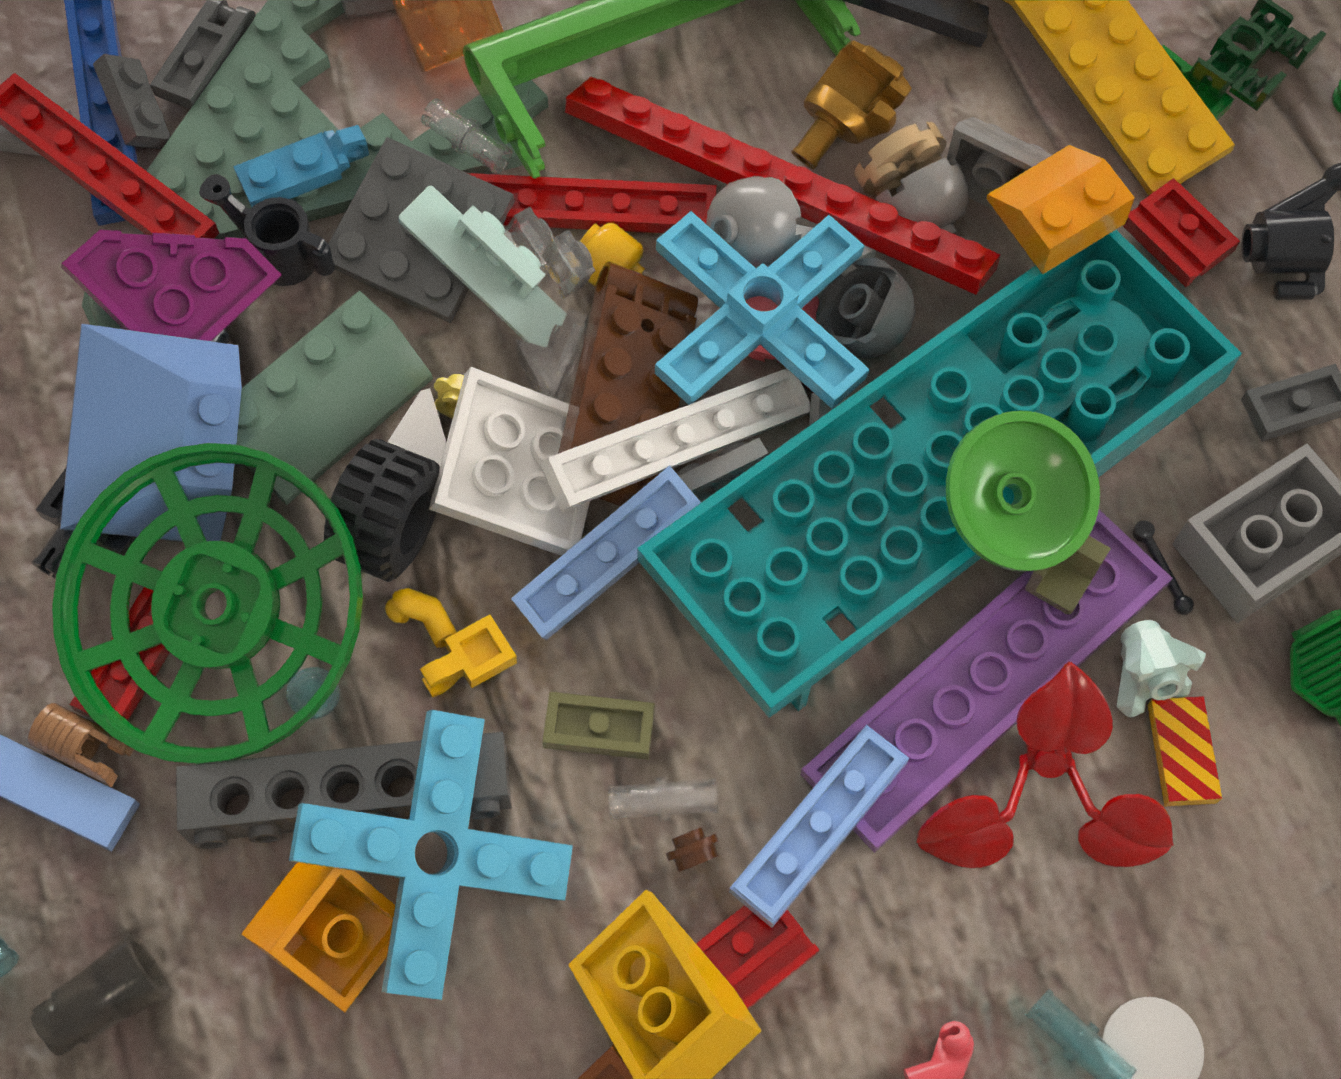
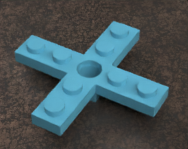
M690 211L656 240V251L720 309L655 364V374L690 405L761 345L831 409H834L867 379L869 368L801 308L860 258L864 245L828 215L769 267L762 263L755 268ZM756 296H763L771 299L777 305V308L771 311H758L751 308L746 303V300Z
M437 710L426 712L409 820L305 803L298 805L289 861L400 878L381 992L442 1000L459 886L565 901L573 845L468 829L485 719ZM426 833L439 835L447 847V860L443 868L434 874L422 871L415 859L416 844Z

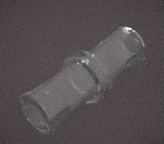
M438 98L433 99L426 106L425 111L433 116L429 117L426 114H422V124L450 141L454 151L461 155H470L489 168L494 174L501 173L507 167L509 162L503 159L502 156L504 155L508 159L511 158L513 154L512 148L502 144L482 130L483 126L479 121L472 117L466 119Z
M668 777L657 778L654 784L608 786L611 821L622 818L659 816V821H670L671 815L719 813L716 778L668 782Z

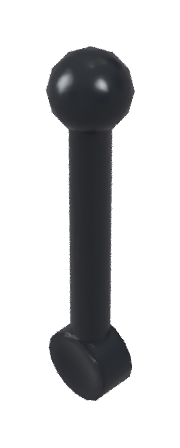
M1139 521L1133 529L1134 538L1146 545L1153 560L1173 578L1168 588L1175 599L1174 610L1178 614L1188 615L1194 609V602L1191 597L1184 595L1153 538L1155 533L1154 525L1149 521Z

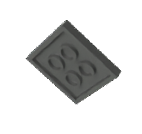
M386 137L329 242L335 265L334 270L451 323L469 288L399 223V215L428 186H433L463 215L473 205L481 213L483 211L491 213L503 225L509 210L515 203L514 194Z

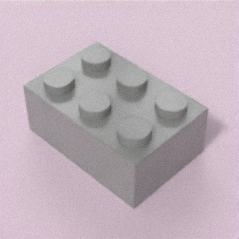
M1305 444L1188 519L1172 545L1238 624L1341 555V482L1308 444Z

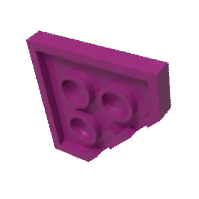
M101 229L61 264V268L124 330L211 342L281 277V273L246 238L225 237V239L195 238V235L166 233L143 235Z

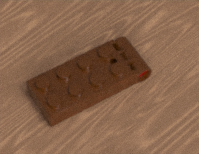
M608 261L605 263L595 286L594 300L558 454L679 408L681 397L655 374V364L695 330L697 318L694 316L698 307V296ZM659 474L598 497V499L622 506Z

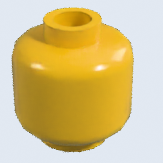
M595 223L582 237L572 253L577 257L575 263L576 272L594 287L603 266L608 261L641 274L645 271V268L639 264L644 253L643 246L614 223H607L602 227Z

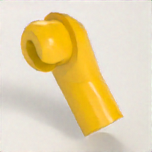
M404 588L395 591L392 594V598L385 604L386 615L394 623H406L409 618L422 622L436 648L445 647V639L457 632L444 607L436 597L410 588Z

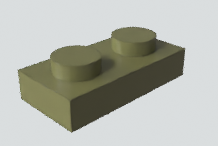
M549 692L542 741L543 748L649 760L655 703Z

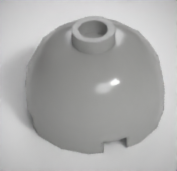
M946 157L900 180L902 185L896 189L897 194L893 197L889 190L886 189L875 198V200L881 203H888L894 206L898 211V215L916 222H931L941 229L956 234L957 231L953 224L966 212L969 204V186L956 158L952 157L948 161Z
M753 176L729 183L713 198L707 211L706 225L755 268L762 263L769 267L797 243L802 235H795V219L801 218L800 207L792 191L779 179L773 177Z

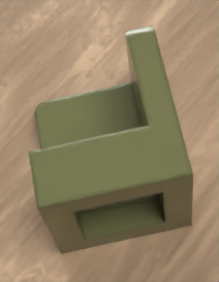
M1088 536L1083 545L1065 561L1046 569L1033 571L1024 590L1063 613L1071 614L1111 548Z

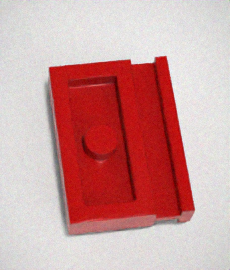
M1174 178L1139 203L1138 207L1130 211L1126 223L1123 225L1185 287H1188L1196 277L1204 275L1235 252L1240 243L1237 237Z
M745 905L696 943L732 985L748 1010L820 951L815 943L813 944L806 936L803 928L788 910L771 928Z

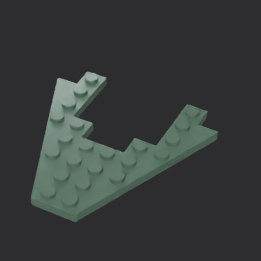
M267 0L147 169L148 173L216 223L219 234L214 239L246 237L220 206L212 204L200 196V187L206 178L214 174L225 177L229 182L231 194L245 207L251 209L233 166L322 132L323 134L324 131L333 130L335 133L339 130L300 90V87L331 67L328 55L309 35L344 13L341 0ZM532 80L513 86L531 119L549 107L548 96ZM479 94L413 141H410L384 113H381L360 128L367 142L369 156L349 163L350 168L341 173L342 179L294 197L291 200L296 201L302 206L309 222L346 212L386 137L466 173L493 174L523 166L511 144H504L501 141L495 127V118Z

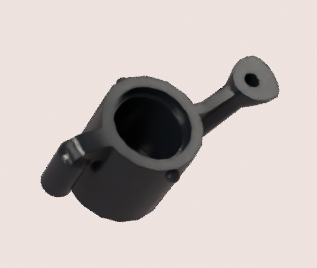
M1341 163L1329 167L1320 180L1268 209L1258 212L1253 223L1246 224L1243 229L1241 240L1242 256L1245 262H1251L1256 274L1304 273L1306 277L1305 281H1277L1273 289L1276 300H1311L1325 289V272L1329 268L1334 251V226L1330 214L1325 210V204L1337 191H1341Z
M214 174L206 178L202 183L199 191L200 196L204 200L220 206L247 240L281 273V277L274 285H296L310 277L315 269L322 276H328L334 272L335 265L329 244L320 236L311 233L307 214L296 201L282 197L268 198L249 209L231 194L229 182L225 177Z

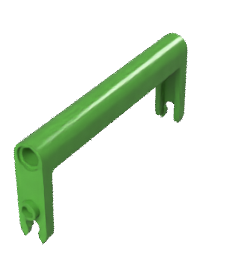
M589 0L467 44L463 47L464 60L474 85L495 118V127L501 141L504 144H511L532 178L540 177L539 171L545 169L538 150L546 147L545 141L513 86L745 0ZM795 0L836 56L850 42V39L844 35V32L848 31L852 36L861 34L856 20L846 7L845 1Z

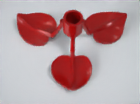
M1067 662L1049 682L1032 693L1018 711L1016 725L1019 735L1026 743L1027 753L1019 756L1020 767L1006 808L999 813L997 803L985 795L961 797L935 812L921 826L916 836V843L922 850L959 867L982 868L998 862L1007 855L1014 844L1013 831L1006 823L1014 818L1029 770L1033 769L1045 778H1056L1065 772L1068 774L1086 813L1092 818V820L1085 823L1079 829L1078 841L1083 851L1095 861L1113 867H1134L1158 859L1174 846L1170 816L1167 810L1153 798L1141 794H1124L1110 799L1105 803L1101 811L1093 804L1076 769L1072 752L1088 754L1100 749L1111 736L1113 719L1109 705L1098 686L1072 662Z

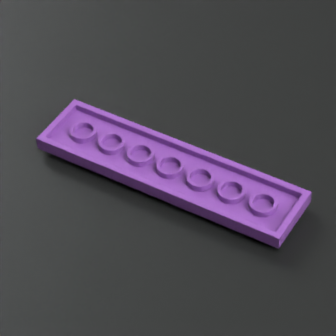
M1098 510L1095 524L1089 536L1111 549L1071 614L1063 613L1024 590L1033 571H1025L802 768L800 775L814 788L866 724L909 757L905 767L853 829L874 853L1016 725L1018 711L1032 693L1049 682L1067 662H1072L1078 667L1083 664L1162 592L1173 579L1100 510Z

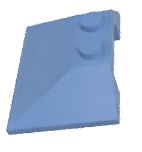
M81 324L60 530L74 531L80 518L104 489L124 472L152 456L183 446L204 443H237L242 390L238 345ZM212 463L192 466L175 472L188 500L213 495L231 496L234 464ZM153 482L141 489L126 502L106 525L101 534L137 537L153 520L168 511L156 483ZM227 512L203 514L196 517L206 541L221 540ZM177 527L171 529L161 538V540L183 542Z

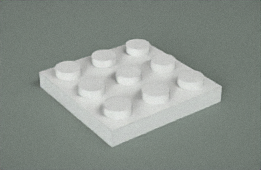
M470 367L464 374L429 509L562 556L581 540L590 501L562 512L540 463L548 457L558 454L569 404Z

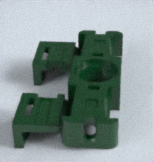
M1258 0L1250 13L1252 17L1248 21L1240 16L1217 39L1209 53L1211 57L1207 61L1198 57L1188 74L1189 79L1197 85L1201 83L1209 87L1207 92L1217 98L1223 97L1228 87L1231 86L1229 90L1231 94L1258 111L1278 90L1287 74L1281 71L1267 81L1268 75L1260 78L1257 75L1259 69L1252 68L1264 56L1269 46H1272L1270 51L1273 53L1278 51L1289 59L1288 63L1298 69L1317 50L1326 36V33L1321 30L1317 35H1313L1309 39L1292 26L1288 28L1294 19L1293 15L1272 0ZM1269 13L1275 15V19L1273 21H1269L1267 19ZM1233 42H1237L1244 45L1250 51H1246L1239 48Z

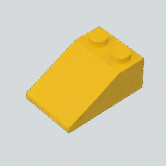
M645 890L568 964L633 1079H712L762 1031L732 985L655 895L648 890Z

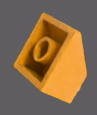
M1068 145L987 194L986 199L1040 272L1044 274L1126 223L1135 197L1104 158Z
M297 862L241 935L345 1013L387 957L395 905L356 871Z

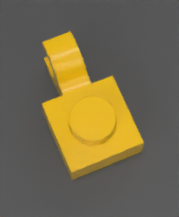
M489 614L445 639V646L449 654L426 664L420 669V672L424 677L422 682L433 698L446 692L463 676L470 687L474 688L517 663V656Z

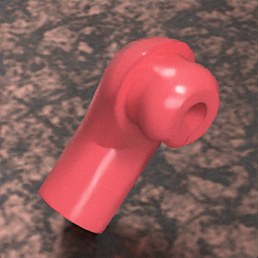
M958 1021L944 1024L940 1029L931 1061L904 1069L905 1079H963L974 1051V1041L968 1027Z

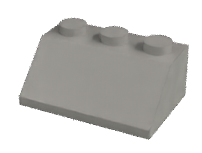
M975 117L959 121L955 126L947 159L949 161L952 157H955L969 186V198L993 209L986 199L987 194L1047 159L1051 154L1038 145L1029 144L1004 132L994 124H987Z

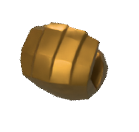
M850 41L840 50L818 83L814 85L806 96L803 106L815 121L799 144L791 151L792 155L802 164L814 170L837 137L852 144H859L869 138L888 133L896 124L897 118L894 110L903 103L912 89L903 76L904 68L890 56L883 55L871 45L865 46L857 41Z

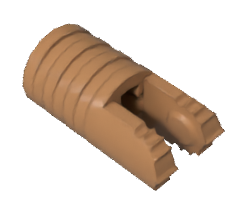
M51 703L40 711L28 735V742L31 746L110 787L113 786L119 775L115 774L114 770L100 762L95 763L91 761L100 744L107 745L108 749L121 756L127 755L130 757L134 751L133 748L113 738L100 725L57 703Z

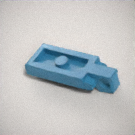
M359 125L337 130L335 133L333 130L324 131L323 134L322 132L233 167L252 208L255 204L268 198L282 197L292 199L342 179L341 173L350 168L349 163L369 156L366 139Z

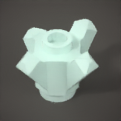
M1144 620L1132 624L1124 630L1120 638L1123 666L1117 708L1127 717H1135L1145 712L1146 700L1149 698L1166 700L1172 697H1186L1190 693L1192 681L1187 676V672L1190 669L1197 671L1202 665L1206 653L1171 637L1170 633L1161 629L1156 621Z

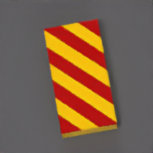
M1204 696L1169 698L1166 700L1151 699L1147 706L1164 807L1217 804L1222 799Z

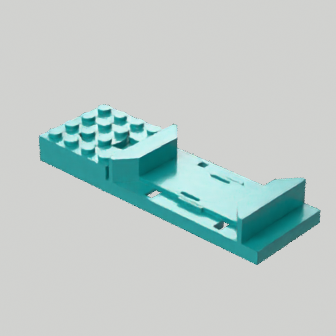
M1114 230L1044 274L1040 272L1036 265L639 546L637 548L638 561L768 718L772 717L790 702L799 711L807 705L811 686L981 559L960 537L951 520L946 501V476L951 457L960 441L971 429L982 421L1005 412L1032 411L1045 414L1063 423L1079 437L1093 459L1099 478L1223 384L1242 353L1117 230ZM882 397L903 418L902 421L891 429L870 408L871 405ZM1005 486L1003 498L1007 503L1012 504L1014 500L1013 491ZM741 498L762 521L748 532L727 509ZM841 613L857 630L843 641L827 625Z

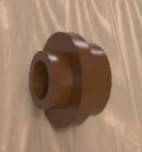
M702 827L673 838L672 842L675 849L665 854L668 861L674 860L678 872L718 857L719 854L714 843L719 840L716 833L705 836Z

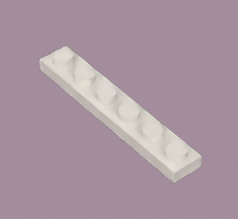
M786 368L548 457L540 465L563 512L657 475L669 465L672 468L728 447L731 444L804 417L810 413L811 403L800 380Z

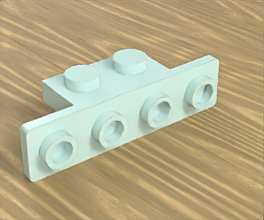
M428 186L399 215V223L535 352L541 353L570 323V316L538 287V284L546 275L540 269L541 263L539 259L528 248L522 245L516 247L504 235L505 229L503 225L491 213L487 211L481 213L472 205L463 215L433 186Z

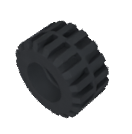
M381 439L371 440L351 459L334 489L331 502L339 510L353 538L361 571L390 582L399 577L413 562L429 534L436 512L430 510L429 506L439 476L440 466L434 460ZM326 518L324 541L335 535ZM343 556L336 559V561L345 564Z

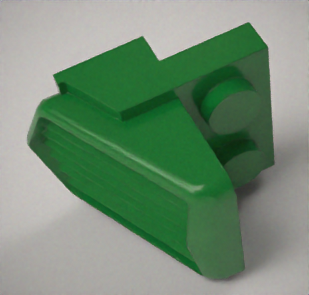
M1341 609L1331 611L1291 633L1294 641L1290 647V685L1297 695L1329 717H1336L1341 726Z

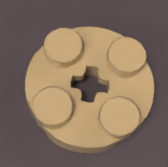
M926 122L928 129L920 131L916 124L909 125L892 133L876 144L868 152L872 161L865 169H863L859 162L854 171V176L864 193L877 197L888 189L893 197L897 194L896 189L902 185L900 180L942 159L941 154L946 148V140L936 124Z

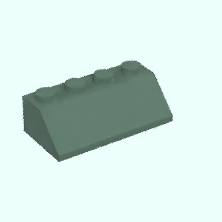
M359 290L242 388L236 444L266 452L297 468L314 482L433 380V376L394 321ZM245 465L253 474H255L256 468ZM278 476L276 477L273 493L286 505L302 493L293 484Z

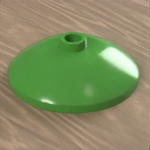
M1011 411L982 421L960 441L948 466L946 501L951 520L957 532L967 546L978 556L1003 569L1021 572L1046 569L1065 561L1083 545L1090 535L1098 515L1100 486L1097 470L1089 451L1071 429L1045 414L1032 411ZM1005 486L1013 491L1014 500L1012 504L1007 503L1003 498Z

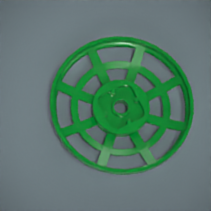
M204 443L178 447L152 456L124 472L98 495L74 529L66 544L56 574L52 603L53 634L60 665L73 694L89 716L113 738L134 750L173 762L205 764L238 760L262 752L291 736L317 713L335 690L350 662L360 630L363 604L361 567L353 538L339 510L323 490L297 468L266 452L237 444ZM212 463L243 464L256 468L248 499L239 496L213 495L188 500L175 472L192 466ZM278 476L293 484L310 498L328 520L335 535L310 549L306 540L295 526L280 513L269 508L276 477ZM155 482L168 511L159 515L141 531L128 548L125 556L95 545L103 529L118 510L141 489ZM217 512L243 514L234 543L206 541L196 517ZM263 523L268 524L279 533L292 548L296 556L272 570L263 559L254 553ZM177 527L186 549L170 560L163 571L143 564L145 556L156 542L171 529ZM343 556L348 571L350 600L347 626L340 645L317 635L323 603L321 578L318 570ZM88 564L116 575L110 602L113 640L83 650L79 637L78 603L82 577ZM304 578L307 605L303 628L278 619L280 613L279 590ZM133 583H136L154 591L151 605L153 624L131 633L129 602ZM222 591L227 600L226 609L220 617L211 620L206 614V601L212 593ZM269 639L293 648L290 657L279 671L259 686L251 658L262 650ZM163 644L172 655L183 661L170 688L165 686L149 671L140 658V652ZM308 655L332 665L325 681L308 703L285 723L270 731L263 702L274 696L291 681L304 664ZM121 660L124 668L135 683L151 698L162 703L145 732L133 726L111 706L97 687L90 672L91 670ZM204 668H230L238 696L220 700H202L190 697ZM242 711L249 739L236 745L214 748L179 746L165 741L182 712L190 715L213 717L235 714Z

